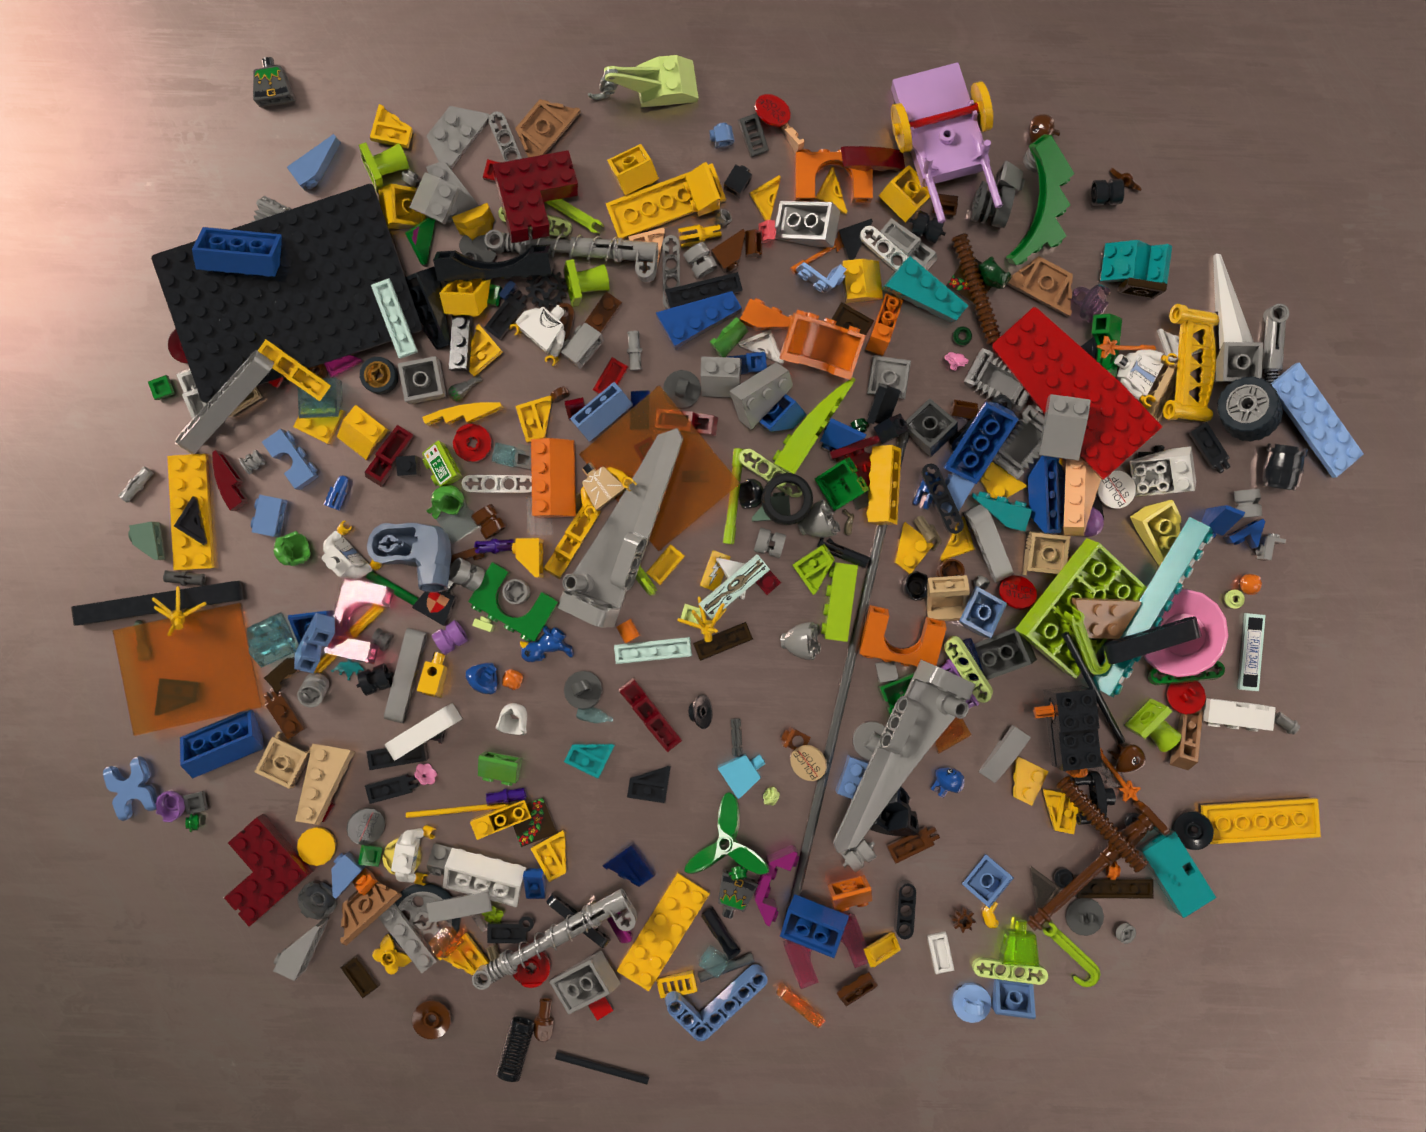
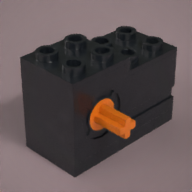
M1082 685L1043 689L1045 706L1034 707L1033 712L1035 719L1047 717L1052 766L1067 772L1073 778L1086 777L1088 775L1087 768L1102 767L1096 691L1094 688Z

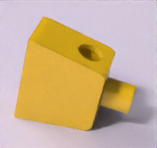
M434 652L432 662L425 661L417 687L419 693L436 698L442 697L448 668L443 665L444 654ZM437 670V674L432 676L433 671Z

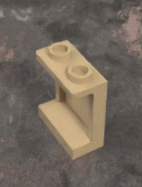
M967 575L928 578L926 609L929 618L943 621L960 620L966 608L967 595L970 593Z

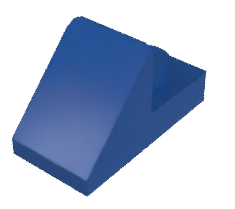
M1256 519L1224 536L1223 539L1226 544L1234 543V545L1246 540L1250 548H1257L1265 520Z
M529 868L527 871H524L523 881L526 899H546V876L543 870Z

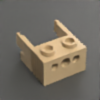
M1027 531L1028 538L1026 539L1027 545L1022 574L1027 575V571L1059 574L1068 562L1067 554L1069 553L1071 536Z
M278 731L275 737L271 738L263 753L264 756L261 757L262 759L254 772L291 789L295 787L299 779L298 777L302 774L309 760L312 747H309V751L305 752L280 740V735L283 732Z

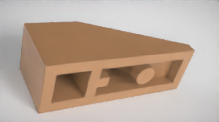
M1199 710L1194 714H1181L1177 731L1181 733V739L1171 749L1170 765L1189 770L1198 763L1203 710Z

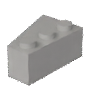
M775 362L730 390L739 421L751 430L793 387L790 373L786 368Z

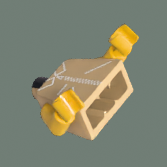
M591 462L582 468L588 477L582 482L583 487L581 488V502L585 509L584 514L588 520H591L590 515L592 513L598 516L597 511L622 494L626 489L630 492L629 485L632 483L637 485V483L621 470L613 467L605 468L604 466L596 470Z

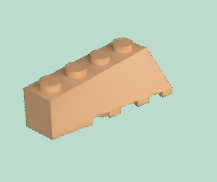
M1079 457V461L1066 459L1064 536H1084L1101 478L1081 457Z

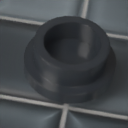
M1065 868L1057 870L1054 874V882L1061 888H1065L1074 880L1072 872Z

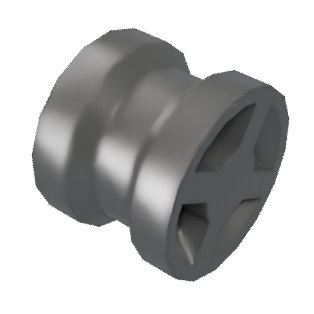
M377 628L370 640V645L378 646L381 651H385L392 640L393 634L384 633L382 629Z

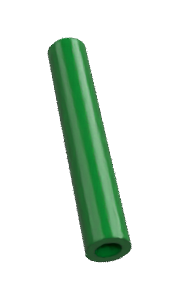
M373 571L365 577L411 605H414L419 599Z

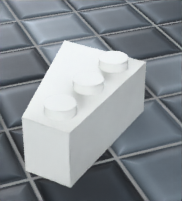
M1206 698L1203 705L1202 721L1208 722V726L1220 727V724H1225L1227 728L1239 729L1240 726L1246 727V730L1258 732V729L1273 731L1276 707Z

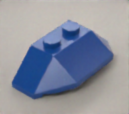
M1041 456L1028 476L1029 508L1032 509L1030 517L1044 533H1061L1062 526L1064 525L1065 472L1059 463V458Z

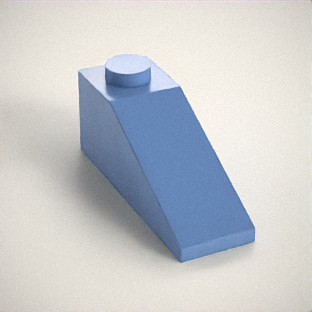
M334 134L287 166L295 180L305 191L317 186V182L322 179L341 144Z

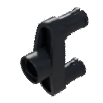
M1088 771L1086 777L1073 778L1071 776V781L1073 780L1075 785H1089L1091 803H1095L1096 808H1099L1106 818L1107 806L1115 805L1116 795L1113 788L1104 787L1102 777L1098 771ZM1082 813L1076 814L1078 825L1090 824L1091 821H1087V817H1083Z

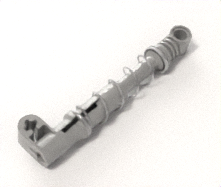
M490 230L485 235L486 245L496 254L506 251L522 254L531 245L551 244L553 257L554 252L569 253V259L573 256L587 257V260L589 258H603L605 261L607 259H614L615 262L634 260L636 261L635 271L642 282L653 281L657 273L658 242L627 241L619 237H614L613 239H601L600 236L584 238L582 235L571 237V240H567V237L562 233L557 239H550L549 236L548 239H532L531 234L528 232L529 240L511 243L509 233ZM562 235L566 240H561L559 237ZM495 239H500L497 245H492ZM640 261H649L647 262L649 270H647L645 274L643 273V271H645L646 267L644 263Z
M621 888L593 905L583 906L582 911L579 913L567 915L566 920L559 924L553 923L550 929L545 931V934L537 932L534 936V942L531 944L521 941L518 951L505 950L500 954L499 958L489 964L481 965L474 973L472 983L479 990L487 989L490 984L503 978L505 975L516 974L519 964H522L523 968H525L523 962L537 955L541 959L539 953L549 947L557 951L556 947L568 940L572 942V938L584 931L588 933L590 928H598L602 921L611 916L620 930L630 931L636 924L637 912L627 894ZM625 908L628 909L625 914L624 912H622L618 915V912L624 910ZM624 916H625L626 918H629V917H630V918H631V919H630V922H629L627 919L624 920V919H623ZM538 934L543 935V937L536 940V936ZM522 943L528 944L527 946L520 949V945ZM480 974L486 975L488 980L481 979Z

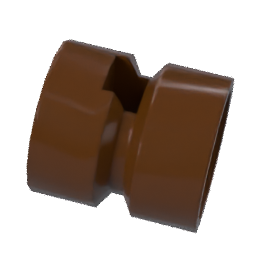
M493 504L483 507L471 516L476 526H481L480 531L485 540L495 536L507 527L500 517H496L498 512Z
M956 559L943 560L936 567L937 577L965 575L963 564Z

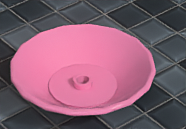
M1182 589L1179 595L1175 594L1172 599L1173 605L1171 609L1163 614L1161 625L1195 616L1202 636L1143 655L1145 660L1158 671L1176 677L1198 675L1211 668L1224 653L1228 640L1227 620L1218 604L1203 593Z

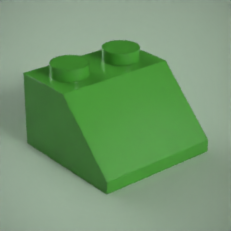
M485 751L479 755L478 776L483 777L482 780L494 782L495 779L500 780L501 784L512 786L513 783L516 784L518 782L523 758Z

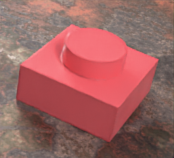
M766 220L760 223L759 230L762 231V243L766 244L775 240V220Z

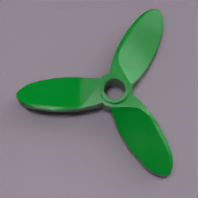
M728 792L721 800L718 812L719 838L717 842L701 850L691 858L685 866L684 871L686 873L695 874L706 870L727 855L751 872L760 875L769 873V867L765 860L749 847L739 844L736 839L739 830V805L734 794ZM729 841V847L726 849V843Z

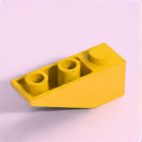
M525 800L475 817L470 821V824L478 840L532 817Z

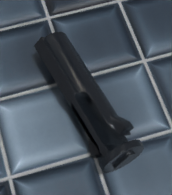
M824 538L819 540L817 548L825 544L833 556L866 568L870 557L836 544L831 538L826 540L831 545L823 542Z
M710 907L704 911L701 917L722 946L728 960L737 956L741 949L734 943L714 908Z

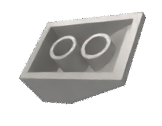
M780 201L775 224V239L815 247L834 248L840 210L833 202Z
M1049 395L1039 455L1079 461L1088 420L1090 399Z
M326 917L291 946L284 948L282 953H278L274 960L276 966L273 972L293 981L303 974L307 969L329 918Z
M602 951L587 957L549 981L568 1015L611 994L621 984Z

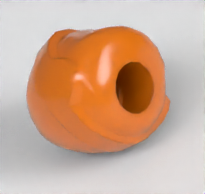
M1247 574L1240 580L1241 590L1248 595L1257 594L1262 587L1261 577L1258 575Z
M514 669L507 670L503 675L502 685L512 690L518 689L522 684V673Z

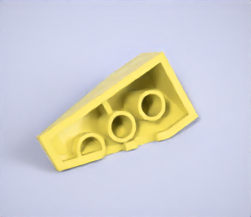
M1173 500L1145 506L1130 516L1137 533L1159 567L1181 532V516Z

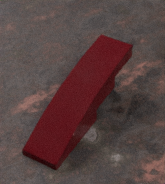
M871 146L841 147L844 167L865 172L871 169L882 172L888 169L895 171L905 169L904 155L900 150Z
M634 678L618 689L643 721L644 725L667 752L682 742L680 736Z

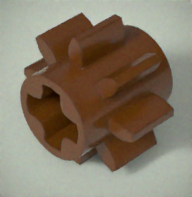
M965 907L961 911L955 909V917H951L953 921H956L953 927L955 929L960 927L962 933H964L965 929L972 931V923H976V920L971 918L974 913L972 911L967 913ZM965 916L967 920H964L963 923H961L960 920H962Z

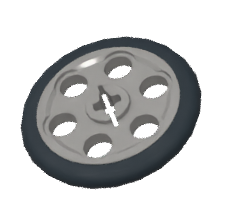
M427 883L424 886L414 884L400 892L402 897L395 902L396 906L400 911L406 910L410 913L408 921L434 954L446 949L457 936L460 918L446 920L448 926L445 929H441L438 926V922L429 923V920H427L426 924H424V922L417 921L422 915L424 918L428 917L426 903L453 897L443 888ZM420 896L423 899V905L416 906L413 903L414 897ZM432 933L435 937L434 942H426L425 934Z

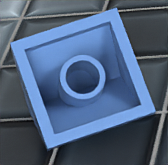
M985 855L962 885L990 908L1014 877L988 855Z
M994 979L991 1001L992 1009L998 1015L1035 1019L1033 984Z

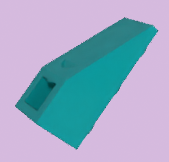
M979 491V494L972 493V497L1008 528L1026 531L1032 509L1026 506L1027 503L1016 500L1015 503L1009 502L1008 498L997 496V499L990 497L991 494Z

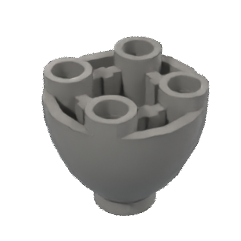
M820 500L812 505L808 515L798 522L802 535L808 534L814 537L825 538L837 535V532H840V526L832 515L835 511H833L830 504Z
M814 622L802 623L793 627L787 633H782L781 647L787 649L798 658L814 660L816 654L821 652V645L818 643L817 636L820 633L819 624H814Z

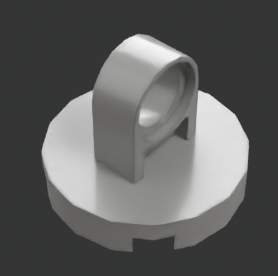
M872 721L862 723L856 728L853 734V745L861 757L867 760L871 759L884 731V725Z

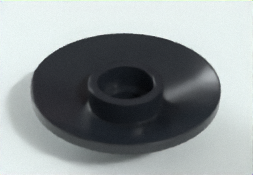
M1190 811L1183 813L1174 823V831L1187 849L1201 850L1207 847L1213 839L1214 829L1211 821L1199 812ZM1192 826H1196L1198 828L1197 833L1192 831Z

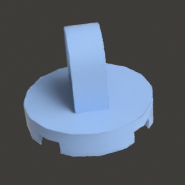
M973 982L965 983L954 992L952 1005L959 1018L969 1023H975L985 1019L989 1014L991 998L987 990L980 984Z

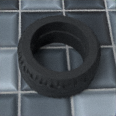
M792 473L779 474L769 480L764 487L761 497L762 507L766 515L778 524L792 525L798 523L808 515L812 508L813 493L811 487L799 475ZM792 483L802 491L804 497L803 506L796 514L790 516L781 515L772 507L771 493L779 484Z

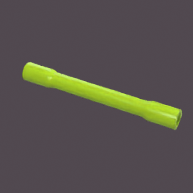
M734 448L731 486L723 543L734 544L736 517L743 467L738 460V455L744 450L740 448Z

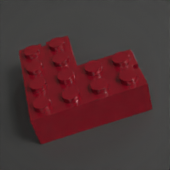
M569 150L493 164L494 179L511 243L529 240L528 227L530 226L532 239L548 237L549 221L543 202L578 196V181Z
M262 814L228 842L231 848L252 870V873L228 893L224 899L235 911L237 909L240 910L238 915L250 927L314 870L301 859L298 852L267 816Z

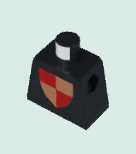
M448 581L447 590L442 592H424L412 608L437 623L446 626L449 623L458 596L451 593L455 583Z

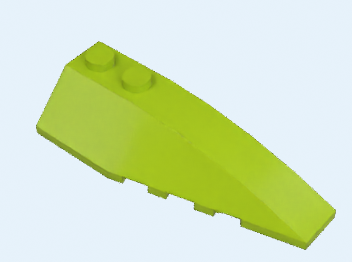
M852 377L851 380H848L829 394L806 416L793 435H787L783 441L785 447L782 451L778 449L772 458L775 460L774 465L786 473H796L855 382V378Z

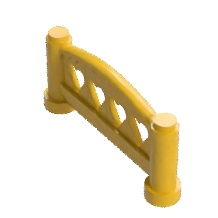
M1175 304L1170 310L1169 318L1172 323L1180 324L1175 401L1168 400L1165 403L1163 416L1169 420L1180 418L1207 422L1213 418V411L1208 408L1216 371V345L1213 326L1218 325L1219 316L1213 312L1190 309L1186 305ZM1199 330L1204 332L1202 345L1193 337V334ZM1198 349H1201L1203 352L1201 364L1192 356V353ZM1197 368L1201 369L1200 383L1190 375V372ZM1196 387L1200 389L1198 394L1199 402L1189 394V391Z

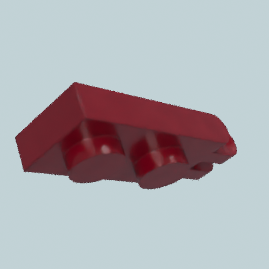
M873 436L828 453L830 461L835 459L836 462L846 459L848 454L853 453L856 456L864 453L865 448L877 444L880 439L878 436Z

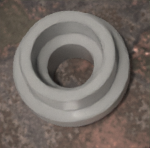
M409 169L407 172H402L403 176L401 179L409 185L415 187L416 183L420 182L417 178L418 174Z

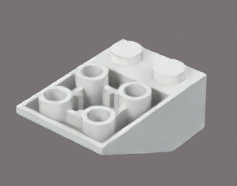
M1192 446L1171 448L1130 460L1132 479L1136 485L1135 497L1195 491L1196 475Z

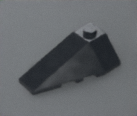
M433 266L405 277L419 319L424 326L423 331L435 349L450 345L446 314H444L439 294L442 291V284L437 280L435 267Z

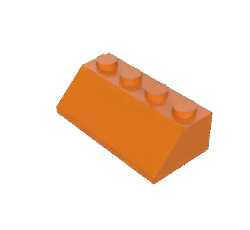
M556 438L531 439L532 516L537 518L576 517L575 441Z

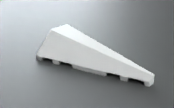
M1221 254L1213 255L1215 312H1218L1219 349H1221L1223 342H1254Z

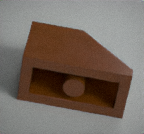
M744 229L711 250L712 256L724 273L726 271L732 272L739 266L738 263H740L745 239Z

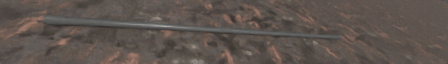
M908 432L897 437L896 447L902 449L901 466L910 436ZM887 525L877 526L824 751L827 769L825 774L817 781L788 908L794 894L801 896Z

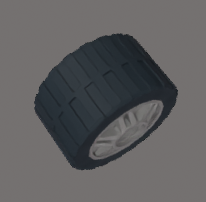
M1254 376L1242 377L1228 384L1221 392L1217 402V411L1226 431L1234 438L1242 441L1251 442L1261 440L1266 436L1268 437L1278 428L1277 426L1281 422V416L1283 415L1282 405L1276 389L1265 379Z

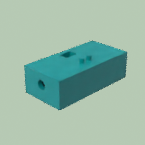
M1169 829L1171 832L1167 836L1159 833L1138 846L1136 850L1139 851L1140 855L1144 856V860H1148V869L1175 912L1185 918L1217 897L1176 832Z

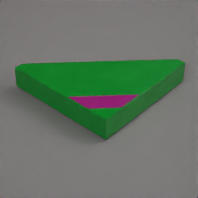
M430 217L405 232L421 265L427 264L435 220Z

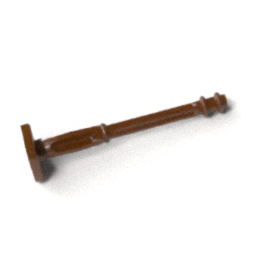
M1140 800L1132 804L1140 813L1137 817L1138 820L1121 831L1122 836H1125L1126 840L1131 842V846H1136L1147 832H1151L1153 829L1163 836H1167L1171 832L1157 815ZM1108 844L1103 852L1099 853L1100 856L1043 908L1038 907V912L1034 916L1030 915L1028 917L1029 921L1027 924L1034 931L1037 929L1042 930V925L1046 921L1051 922V917L1103 869L1108 865L1112 866L1115 861L1120 859L1121 854L1116 852L1117 849L1112 848V844Z

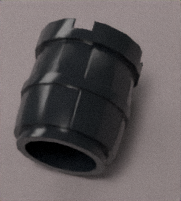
M1268 443L1266 448L1268 453L1263 465L1262 482H1264V486L1296 491L1304 473V458L1307 457L1308 449L1304 448L1303 452L1298 449L1299 447L1275 444V448H1272V444Z

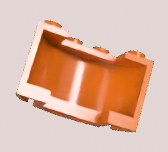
M797 309L796 313H793L779 358L824 370L833 375L851 380L866 335L861 334V329L849 326V329L836 325L837 321L829 318H826L825 321L819 320V315Z

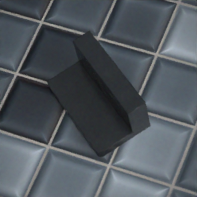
M879 383L867 416L868 423L874 424L876 422L880 424L892 417L901 393L900 389Z

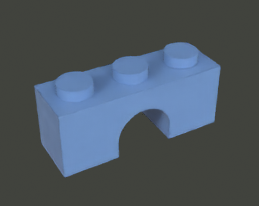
M279 429L262 441V443L273 458L280 459L287 454L291 456L292 466L284 474L294 489L301 490L319 477L316 474L318 470L312 462L307 461L305 451L294 443L296 439L290 431Z
M315 613L295 651L294 669L314 673L320 662L322 646L328 647L335 634L334 617Z

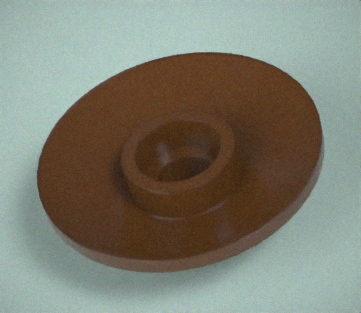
M428 1000L421 1003L412 1015L414 1030L425 1039L440 1038L450 1027V1012L439 1001ZM430 1015H434L436 1020H431Z

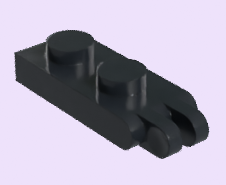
M520 290L514 295H509L484 327L499 340L503 338L509 330V326L517 320L527 306L524 304L528 299L526 295H523L520 300L518 299L522 294Z
M1207 422L1189 432V435L1211 469L1216 468L1218 473L1221 474L1224 472L1223 467L1226 470L1231 467L1227 461L1230 459L1229 455Z
M404 774L366 784L365 789L369 804L412 793V789L419 787V783L411 784L410 781L417 778Z

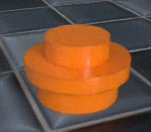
M1117 861L1112 866L1108 865L1105 868L1107 878L1116 880L1120 876L1121 868Z

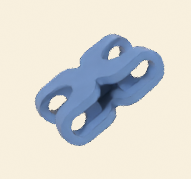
M141 756L131 760V775L128 779L123 777L119 769L114 766L106 767L103 771L107 789L110 792L118 793L113 799L112 805L118 819L121 821L128 820L132 816V802L134 799L140 800L146 810H156L157 791L152 785H145V782L150 778V771L145 759Z

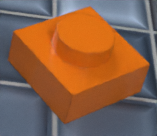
M364 868L352 881L358 892L363 896L378 882L367 868Z

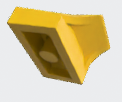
M488 203L452 217L459 234L467 235L471 240L478 236L486 235L487 232L492 230L495 221Z

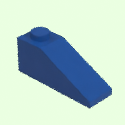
M1228 505L1206 508L1201 523L1212 528L1213 538H1215L1216 536H1223L1244 516L1245 512Z

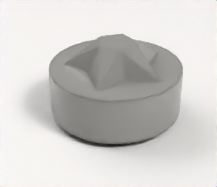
M1128 923L1121 924L1116 930L1117 939L1124 944L1132 942L1136 936L1135 928Z

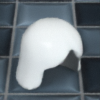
M510 703L504 706L496 729L507 734L525 735L527 733L526 708L517 703ZM510 714L515 715L519 719H512Z

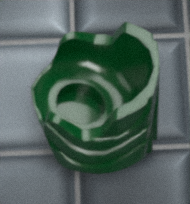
M992 256L979 265L980 274H982L985 285L991 288L1004 289L1012 278L1011 273H1006L1002 270Z

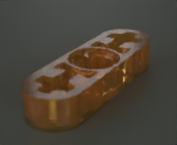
M784 984L776 991L781 999L817 1028H820L825 1022V1018Z

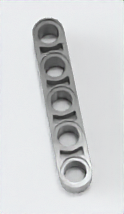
M407 628L384 713V719L402 724L406 720L427 639L426 632Z

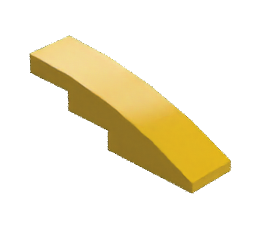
M267 339L258 349L261 354L274 362L272 367L274 370L318 401L322 400L331 387L329 383Z
M500 402L463 404L436 411L422 418L428 426L443 419L448 425L464 418L470 424L500 411L504 407Z
M582 505L543 570L558 579L562 577L599 517L600 510L597 511L598 516L592 513L590 515L591 520H588Z

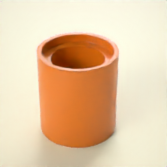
M631 619L616 627L625 644L640 636Z

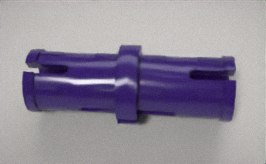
M495 538L491 539V541H476L474 548L478 549H475V552H492L497 554L500 551H512L511 543H514V540H498Z
M525 788L503 789V791L486 793L488 806L526 800Z

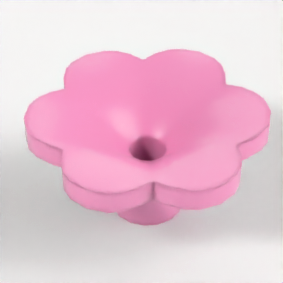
M949 352L945 355V360L951 364L950 368L952 370H957L958 366H965L969 361L964 355Z
M428 763L424 765L418 764L414 776L420 784L432 785L435 783L437 773Z

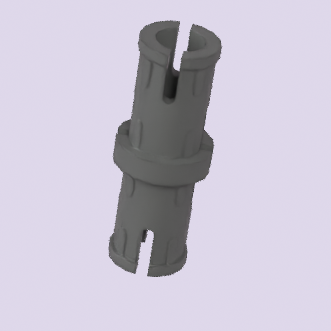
M165 570L163 581L165 583H180L182 586H187V584L204 586L206 575L189 573L188 571L174 572Z

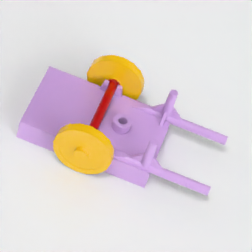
M958 62L893 79L891 91L895 104L891 106V122L895 140L901 153L911 152L921 187H928L938 223H944L946 219L935 184L984 171L995 208L1002 207L1003 204L989 164L988 153L991 141H983L981 131L986 132L993 128L992 102L984 82L979 81L972 84L970 100Z

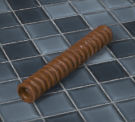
M963 233L953 237L951 241L955 244L953 247L956 248L957 259H960L959 265H962L961 271H964L963 276H966L965 282H968L967 288H970L969 294H972L971 299L974 300L973 305L976 306L974 309L978 312L976 315L980 318L978 319L981 322L980 327L984 329L982 333L986 335L984 336L987 339L986 344L991 345L1000 338L1001 331H998L999 325H996L997 319H994L995 314L992 313L993 308L990 307L992 304L988 301L990 298L987 297L986 294L988 292L984 289L986 286L982 284L984 280L980 278L982 274H979L980 269L977 268L976 257H973L974 251H971L972 245H969L968 234Z
M1070 776L1064 777L1057 784V789L1060 788V792L1066 794L1065 797L1070 799V803L1073 802V806L1078 807V811L1082 812V816H1086V820L1091 821L1090 824L1095 826V830H1099V834L1104 835L1103 838L1108 840L1107 843L1109 845L1112 844L1113 849H1117L1116 852L1121 854L1120 857L1122 859L1125 858V862L1129 863L1131 868H1134L1133 871L1135 873L1144 869L1148 864V860L1143 859L1144 856L1140 855L1138 850H1135L1134 845H1130L1131 842L1127 841L1125 836H1122L1121 831H1117L1118 828L1114 827L1112 822H1109L1108 817H1104L1105 814L1101 813L1099 808H1096V804L1091 803L1092 800L1088 799L1086 794H1083L1084 791L1078 789L1079 786L1075 785L1073 780H1070Z

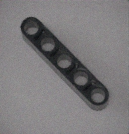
M1193 616L1107 642L1103 646L1108 663L1116 664L1200 638L1202 635L1197 618Z

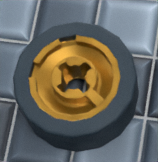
M372 357L362 364L359 378L367 390L375 394H386L395 388L398 382V371L391 361L383 357ZM378 372H381V374L383 375V377H379V378L377 379V378H376V374H377Z

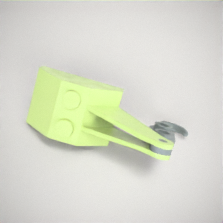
M678 55L659 56L636 67H605L599 85L602 93H588L590 99L602 100L614 94L617 86L621 85L639 92L641 108L694 103L699 98L693 60Z

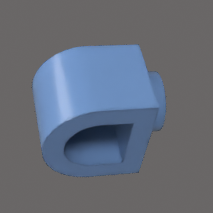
M719 123L713 127V130H709L710 140L714 142L715 148L726 147L734 143L731 125Z

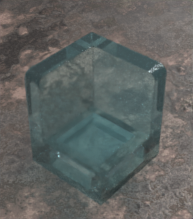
M495 442L491 461L496 464L513 467L516 447Z
M709 945L699 959V966L716 978H719L729 964L728 958L711 945Z

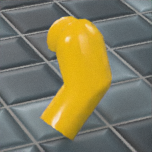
M996 901L990 908L985 906L982 912L985 925L988 928L995 929L999 925V921L996 920L994 914L999 904Z

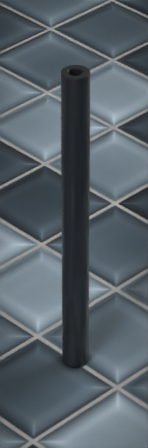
M557 1052L555 1059L642 1084L647 1085L649 1081L648 1076L565 1053Z

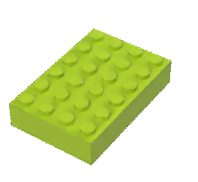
M1086 538L1015 630L1064 673L1077 679L1081 672L1061 636L1064 632H1069L1082 656L1070 621L1064 617L1065 611L1073 615L1072 607L1076 608L1072 603V598L1138 600L1147 587L1099 542ZM1089 638L1095 654L1107 639Z

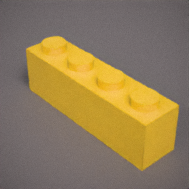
M894 445L872 446V453L870 454L871 471L869 473L870 490L868 491L869 506L867 518L869 523L875 525H897L902 449Z

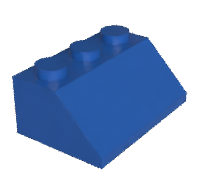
M794 894L780 937L835 958L849 915Z

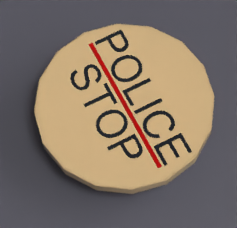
M802 745L792 752L790 758L791 766L800 778L806 781H816L825 774L827 762L823 753L818 748L811 745Z

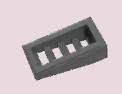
M757 113L739 119L738 123L750 156L769 151ZM754 121L755 125L746 127V123ZM757 129L756 133L748 135V131ZM753 137H760V139L757 141H750V139ZM762 143L763 147L753 150L752 146Z

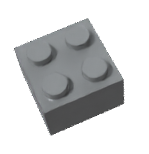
M436 356L398 363L405 402L414 404L447 397L440 359Z

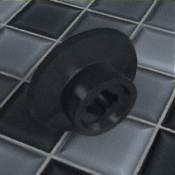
M704 694L699 695L694 703L690 704L688 710L690 720L695 722L701 729L708 728L713 717L711 701Z

